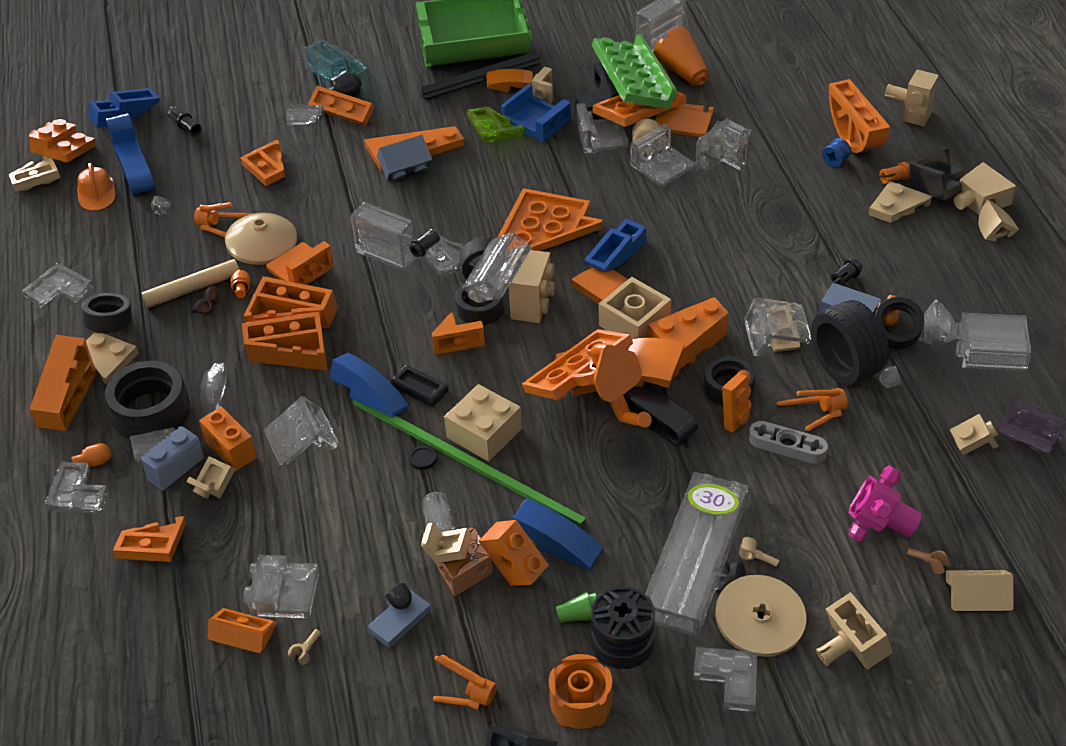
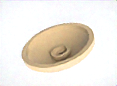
M254 213L240 218L229 227L225 235V244L228 252L235 259L247 264L265 265L297 245V231L294 225L284 217L272 213Z

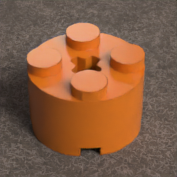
M575 654L564 658L560 665L552 669L549 675L550 707L559 725L575 729H587L601 726L606 722L612 708V675L606 665L604 667L597 662V658L585 654Z

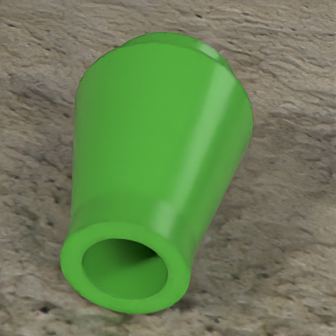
M587 591L556 606L560 624L564 622L591 621V606L597 597L596 592L588 594Z

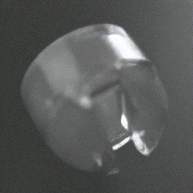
M154 196L151 202V209L155 214L164 215L169 211L172 203L165 198Z
M895 365L886 367L881 371L879 380L885 387L894 388L901 386L900 375Z

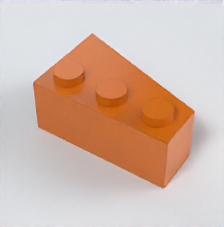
M263 276L244 314L246 322L319 312L322 328H329L338 310L333 290Z
M55 335L30 405V414L34 419L36 427L66 431L95 380L97 372L85 338Z

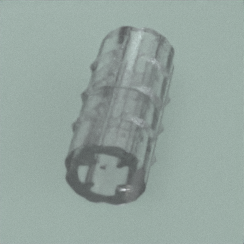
M431 492L425 495L422 503L426 527L428 523L434 522L441 532L455 530L452 525L453 518L450 514L451 508L448 504L447 496L442 492Z

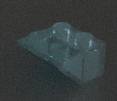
M320 39L305 47L308 68L328 83H330L332 77L342 70H353L358 75L368 69L367 64L343 48L324 39Z

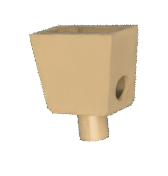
M983 162L960 179L959 183L962 184V192L956 195L954 204L960 210L969 207L977 214H980L987 199L1003 208L1012 204L1016 185Z

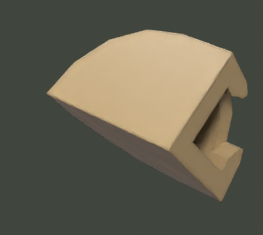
M987 199L981 209L978 221L982 235L986 240L997 241L996 238L1005 235L1011 237L1019 230L1002 208Z

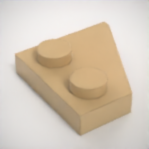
M43 156L44 160L35 165L31 161L24 165L23 168L9 174L15 192L27 191L33 186L50 184L59 179L60 175L53 159Z
M890 181L871 205L869 215L892 223L902 216L914 213L915 208L922 204L925 207L929 206L932 196Z
M94 332L86 340L95 370L100 374L106 385L114 374L125 368L138 354L136 346L104 333Z

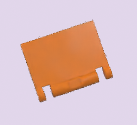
M681 103L675 108L657 114L655 121L659 124L661 132L705 138L714 114V107H709L708 113L704 112V106Z

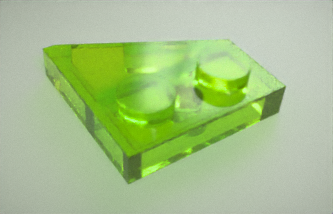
M488 106L467 110V118L483 142L523 135L524 127L522 125H511L508 117L498 114Z

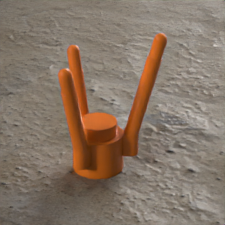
M231 202L209 206L200 205L195 210L194 221L197 226H201V231H208L225 237L226 232L212 227L218 223L219 218H242L254 213H218L214 211L232 207Z
M839 388L797 391V396H806V398L790 399L776 403L780 407L820 402L821 409L828 411L829 414L806 426L805 430L807 432L833 418L841 417V410H845L848 404L844 390Z
M446 655L435 657L436 662L469 680L465 694L469 695L470 699L434 696V702L468 706L475 710H479L481 704L487 707L490 705L496 693L497 683L480 677Z

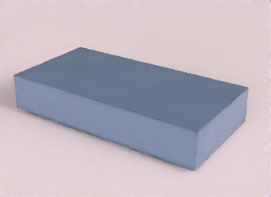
M410 590L412 601L406 609H395L391 605L367 626L368 632L389 649L431 611V605L412 590Z

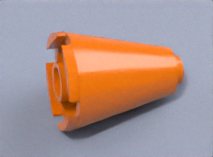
M676 27L667 32L668 36L664 40L661 37L654 47L653 53L657 60L692 86L704 84L708 78L709 71L691 32L685 27Z

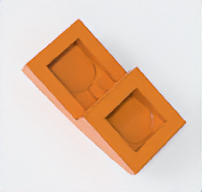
M521 69L489 71L486 74L487 88L508 93L511 86L521 89L528 84L532 86V71Z

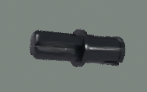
M171 106L169 108L168 116L176 122L180 129H185L194 137L201 133V124L193 120L191 114L183 112L178 107Z

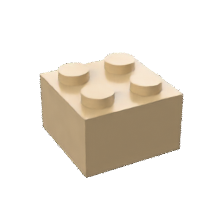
M520 249L508 282L511 319L540 323L543 314L548 313L549 296L553 297L555 282H551L554 274V263H550L549 252Z
M633 277L629 278L599 303V326L607 331L630 334L632 339L648 338V324L671 315V299Z
M479 384L444 416L447 439L488 462L522 429L521 407Z

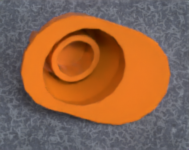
M89 163L88 169H85L78 175V200L84 209L99 211L110 206L115 200L114 181L107 174L106 170L94 167Z

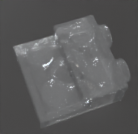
M259 555L257 563H251L249 575L250 580H253L251 587L246 586L244 590V603L248 604L251 615L257 617L310 619L319 575L318 564L289 563L288 556Z

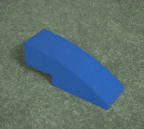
M151 88L110 92V100L89 102L88 118L97 128L107 126L106 119L126 113L129 114L130 119L158 104L160 97Z
M625 219L617 229L611 228L585 258V264L603 272H608L620 266L647 241L646 227Z
M346 353L332 360L330 379L351 388L349 398L390 417H394L408 409V403L397 389L382 374L362 359Z
M529 498L525 499L513 516V520L518 521L528 537L539 542V550L588 571L592 569L603 552V546L577 525Z

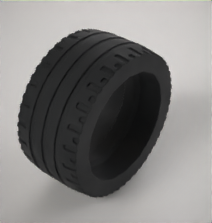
M856 300L841 302L822 311L813 319L811 324V341L815 354L825 371L838 383L843 385L859 383L876 375L888 364L890 355L889 344L883 326L872 310L862 302Z
M149 360L130 364L114 374L105 388V403L111 422L117 432L129 440L139 442L160 440L170 436V433L178 430L187 420L190 410L187 389L179 371L168 363ZM155 392L169 394L160 404L148 409L135 410L126 408L135 398L144 394Z

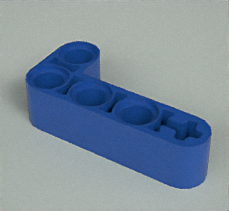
M126 113L106 119L115 153L132 195L154 190V181L137 142L129 114Z

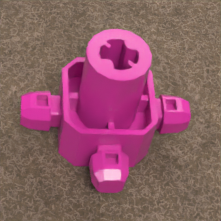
M890 465L880 474L882 477L880 481L869 476L850 505L848 513L857 521L856 523L852 522L849 536L859 542L866 538L869 533V527L880 532L886 526L908 538L915 532L920 523L921 512L901 502V494L892 488L894 484H898L901 472Z

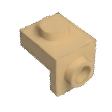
M544 67L532 80L533 96L550 104L553 102L552 69Z
M980 414L950 429L963 455L988 442L993 449L999 447L994 438L999 435L991 421L986 423Z
M209 456L198 478L195 480L189 477L187 482L195 487L193 492L207 499L211 494L220 499L235 469Z
M434 522L428 523L421 546L435 563L465 559L472 534L467 528L441 532Z

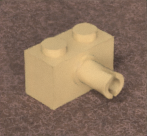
M916 70L908 84V89L888 84L885 98L904 102L905 107L902 121L925 126L933 110L939 75Z
M851 592L826 608L831 626L838 635L816 649L818 656L824 661L826 666H829L830 663L849 651L850 653L853 652L868 670L893 653L887 634Z

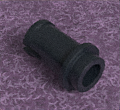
M429 229L418 240H412L409 246L410 252L415 257H424L427 254V250L440 241V236L435 230Z
M856 258L847 259L844 265L831 275L832 282L841 277L835 284L844 286L852 277L859 276L862 270L861 262Z

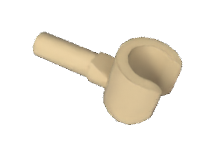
M750 537L742 539L739 551L742 559L752 560L756 558L777 567L778 559L756 550L757 542L755 539Z
M315 629L303 644H294L289 648L288 656L291 661L298 654L302 653L298 659L300 665H306L309 662L308 651L320 636L321 632Z

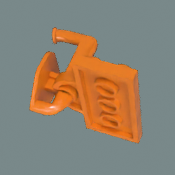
M597 329L522 383L525 393L553 400H560L566 397L568 391L575 386L594 384L600 398L610 402L620 422L642 428H647L651 424L649 413L641 412L637 414L630 412L623 396L640 381L642 374L635 353L626 350L634 344L630 334Z

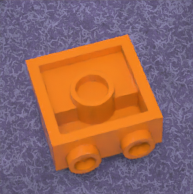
M54 120L52 123H46L38 131L33 130L30 132V152L67 163L94 148L95 138L85 136L83 133H77L76 125L67 123L65 120Z

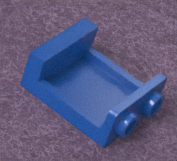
M528 84L501 105L502 123L544 143L571 121V102L563 99L554 106L534 97L533 87Z

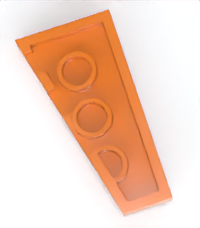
M455 126L364 139L367 151L381 172L383 170L377 157L379 148L423 135L431 156L465 146L464 138Z

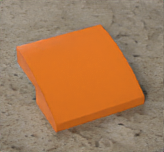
M593 267L571 280L573 288L599 304L628 279L615 270L603 272Z
M660 338L632 339L634 344L628 350L635 353L642 371L640 381L635 386L642 387L644 381L669 388L684 351L685 343Z

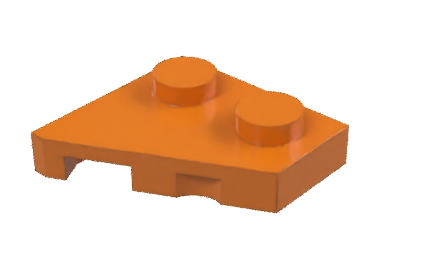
M278 140L240 157L241 164L265 186L285 177Z

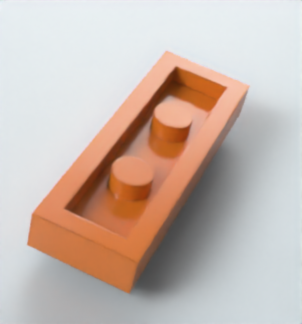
M318 85L308 103L312 109L366 126L375 108L370 102Z

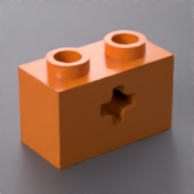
M223 407L218 408L199 420L205 442L235 471L257 458L252 436Z
M517 520L496 522L479 540V543L511 586L532 585L549 566Z

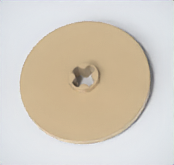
M764 575L740 577L729 583L722 590L717 600L715 617L720 632L731 645L747 654L761 657L783 654L792 649L804 633L806 611L802 600L790 586L776 578ZM758 611L764 612L763 619L757 618Z

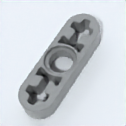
M757 421L750 426L749 442L756 448L812 464L821 463L826 459L828 444L821 437L765 421ZM783 439H791L795 444L787 446L782 444L781 441Z

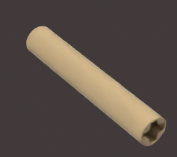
M232 259L141 292V295L148 309L230 279L232 274L239 270L236 260Z

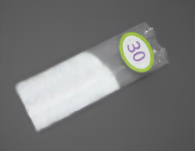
M693 472L645 593L655 607V625L699 637L715 594V588L718 586L720 575L723 572L747 505L749 485L714 477L709 474Z

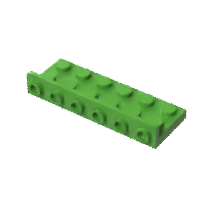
M641 34L636 35L634 45L628 41L614 42L606 37L593 39L592 47L623 102L670 110L672 102L676 99L677 90Z

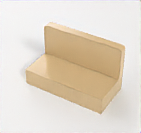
M946 570V583L951 586V608L954 611L1013 610L1012 573L1006 570Z

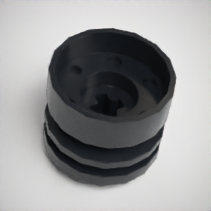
M614 587L605 590L596 597L591 606V641L596 657L605 665L615 669H631L640 666L650 658L654 649L655 607L651 599L642 591L632 587Z

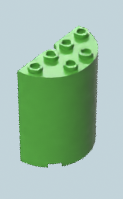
M431 0L416 2L421 45L426 67L528 54V50H530V43L533 42L531 29L529 30L525 9L522 7V0Z

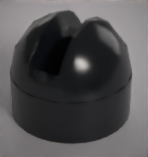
M400 583L388 591L386 599L395 609L402 610L411 604L412 594L405 583Z

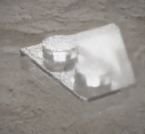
M440 236V241L427 250V254L423 258L441 278H444L461 270L459 254L464 245L458 242H451L447 238ZM482 255L474 258L469 264L473 265L482 261Z

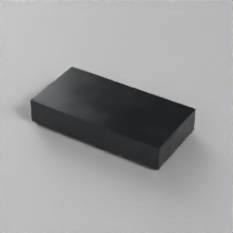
M405 365L390 380L397 390L431 407H434L449 391L447 384L408 365Z

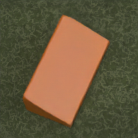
M222 608L209 619L207 638L211 641L261 653L276 627V622Z

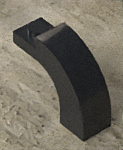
M601 62L594 63V83L597 89L575 96V114L582 126L605 120L606 118L593 113V105L619 95Z

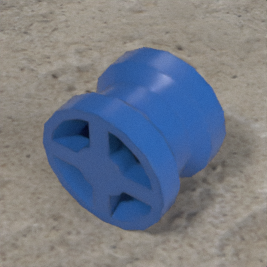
M836 138L823 149L822 157L829 166L838 167L851 155V146L846 140Z

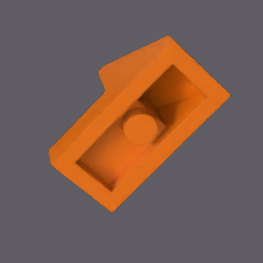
M453 312L450 313L432 333L434 354L438 355L485 346L482 321L456 325Z

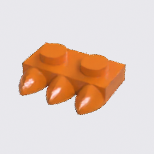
M746 370L737 373L722 387L724 429L732 433L741 425H744L750 416L751 401L748 400L751 393L750 386H748L750 373Z

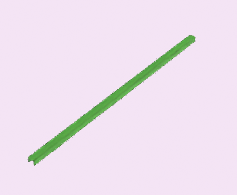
M353 400V405L519 495L546 506L580 528L583 521L586 522V518L409 422L397 416L390 417Z

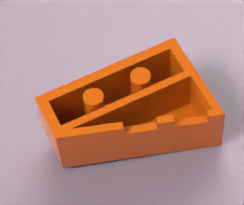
M713 297L648 324V338L668 339L685 343L684 351L673 376L674 378L680 374V369L686 364L691 365L696 360V356L703 350L708 351L727 335L728 311Z
M319 312L242 323L243 341L249 362L328 371L323 328Z

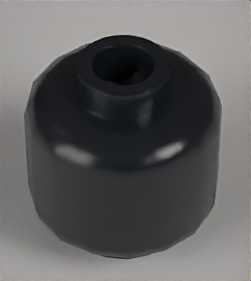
M342 70L330 79V90L355 97L361 92L360 86L362 82L353 70Z

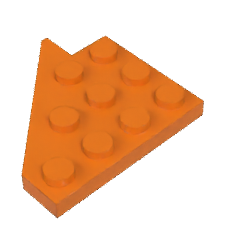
M523 188L496 240L504 247L507 259L517 260L520 249L543 251L601 230L603 220L587 217L590 210V201Z

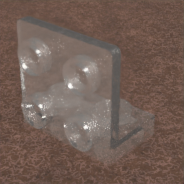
M585 103L576 104L577 128L584 153L628 148L624 126L608 119L593 120L592 112L587 111Z
M726 118L718 125H715L704 136H701L696 142L695 176L701 178L722 161L738 170H742L746 166L748 129Z
M666 124L631 143L630 165L661 187L695 168L693 161L671 147V128Z
M754 297L744 318L754 356L763 357L767 347L771 346L773 339L803 343L811 342V333L802 304Z
M303 396L264 429L277 462L282 467L287 466L313 442L317 446H324L330 451H333L340 445L322 408Z

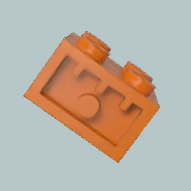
M323 241L314 248H311L306 243L301 242L266 264L267 270L280 280L307 285L334 268L331 246Z

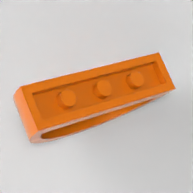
M850 79L830 83L829 103L833 122L839 137L849 143L854 153L882 147L886 143L890 132V126Z

